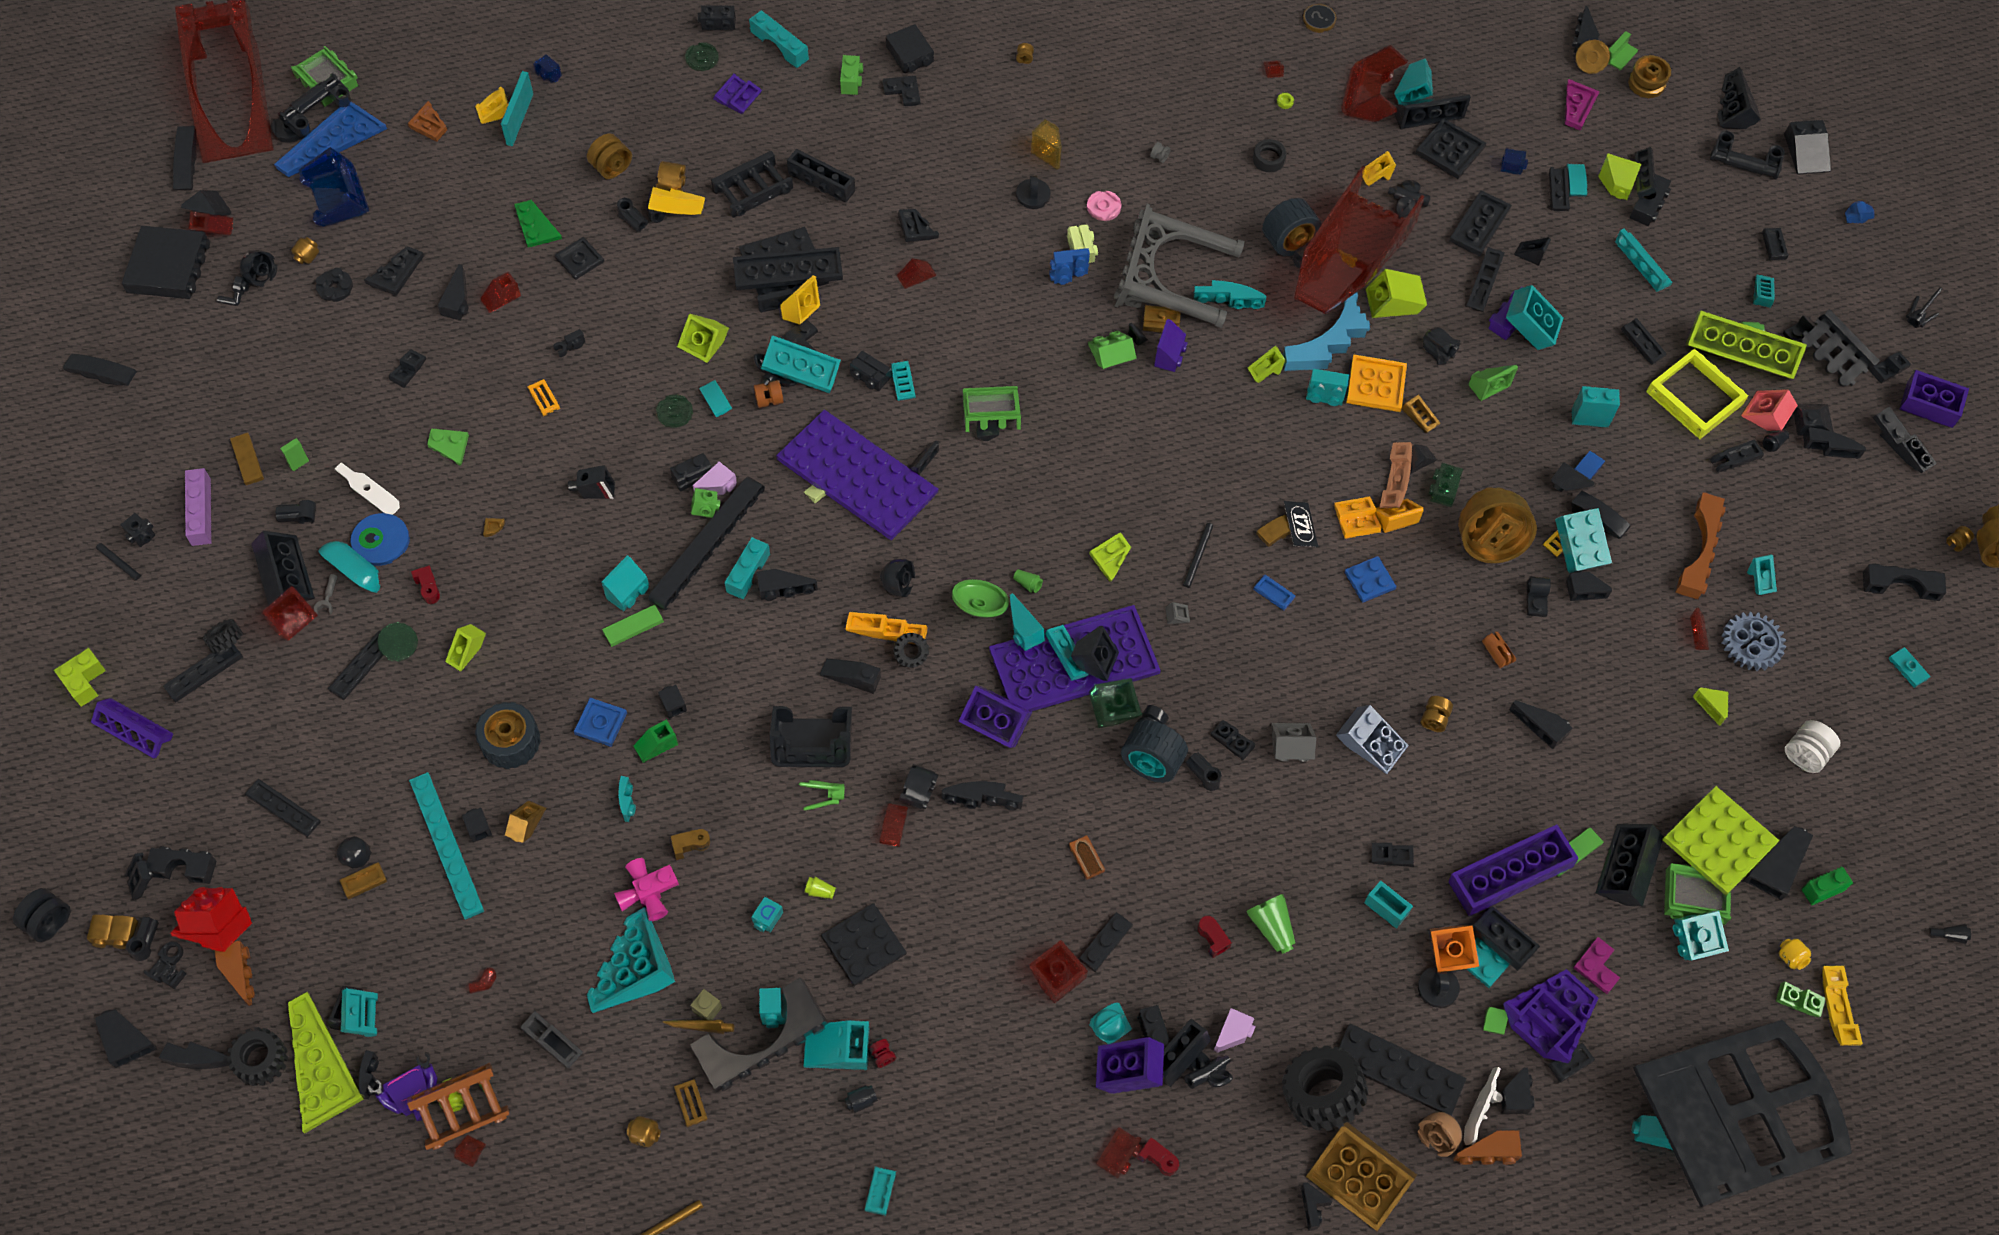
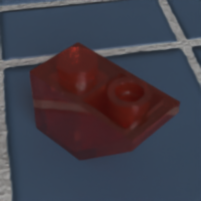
M190 211L189 229L225 235L232 234V217Z
M506 272L492 280L480 300L491 313L517 299L521 294L517 282L509 272Z

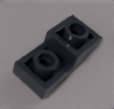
M1224 720L1211 732V736L1242 760L1255 748L1253 741L1239 734V730Z
M368 1050L365 1051L359 1072V1091L361 1096L369 1100L370 1095L375 1094V1092L373 1093L368 1089L367 1084L373 1089L378 1086L374 1079L375 1077L371 1073H374L379 1065L377 1055Z

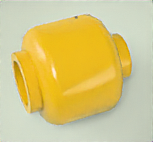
M1786 939L1781 943L1779 956L1791 969L1800 970L1810 963L1811 951L1801 940Z

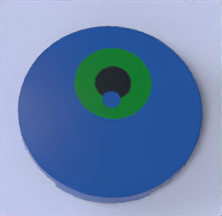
M378 513L364 518L356 525L351 535L352 549L372 565L382 566L392 563L402 553H405L410 537L405 523L400 518L392 514Z

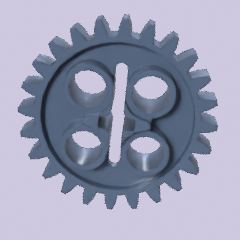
M1743 612L1740 616L1735 615L1733 619L1729 620L1723 629L1724 632L1721 637L1724 638L1722 644L1726 645L1724 651H1730L1728 657L1734 656V663L1740 661V667L1746 664L1748 670L1754 666L1755 670L1758 671L1761 667L1763 670H1766L1768 666L1772 668L1775 663L1780 661L1786 648L1783 645L1786 639L1780 638L1784 632H1778L1777 629L1780 626H1773L1774 620L1768 622L1766 615L1762 619L1759 613L1753 616L1752 612H1749L1746 616ZM1767 634V635L1762 636L1758 641L1756 640V639H1758L1761 635ZM1750 641L1752 642L1746 648L1741 649L1742 647L1746 646Z

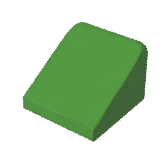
M1488 1007L1485 1012L1483 1031L1504 1035L1508 1020L1506 1011Z

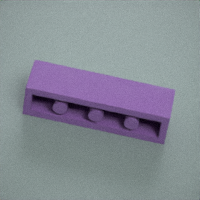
M205 468L185 471L186 537L192 546L211 544V479Z

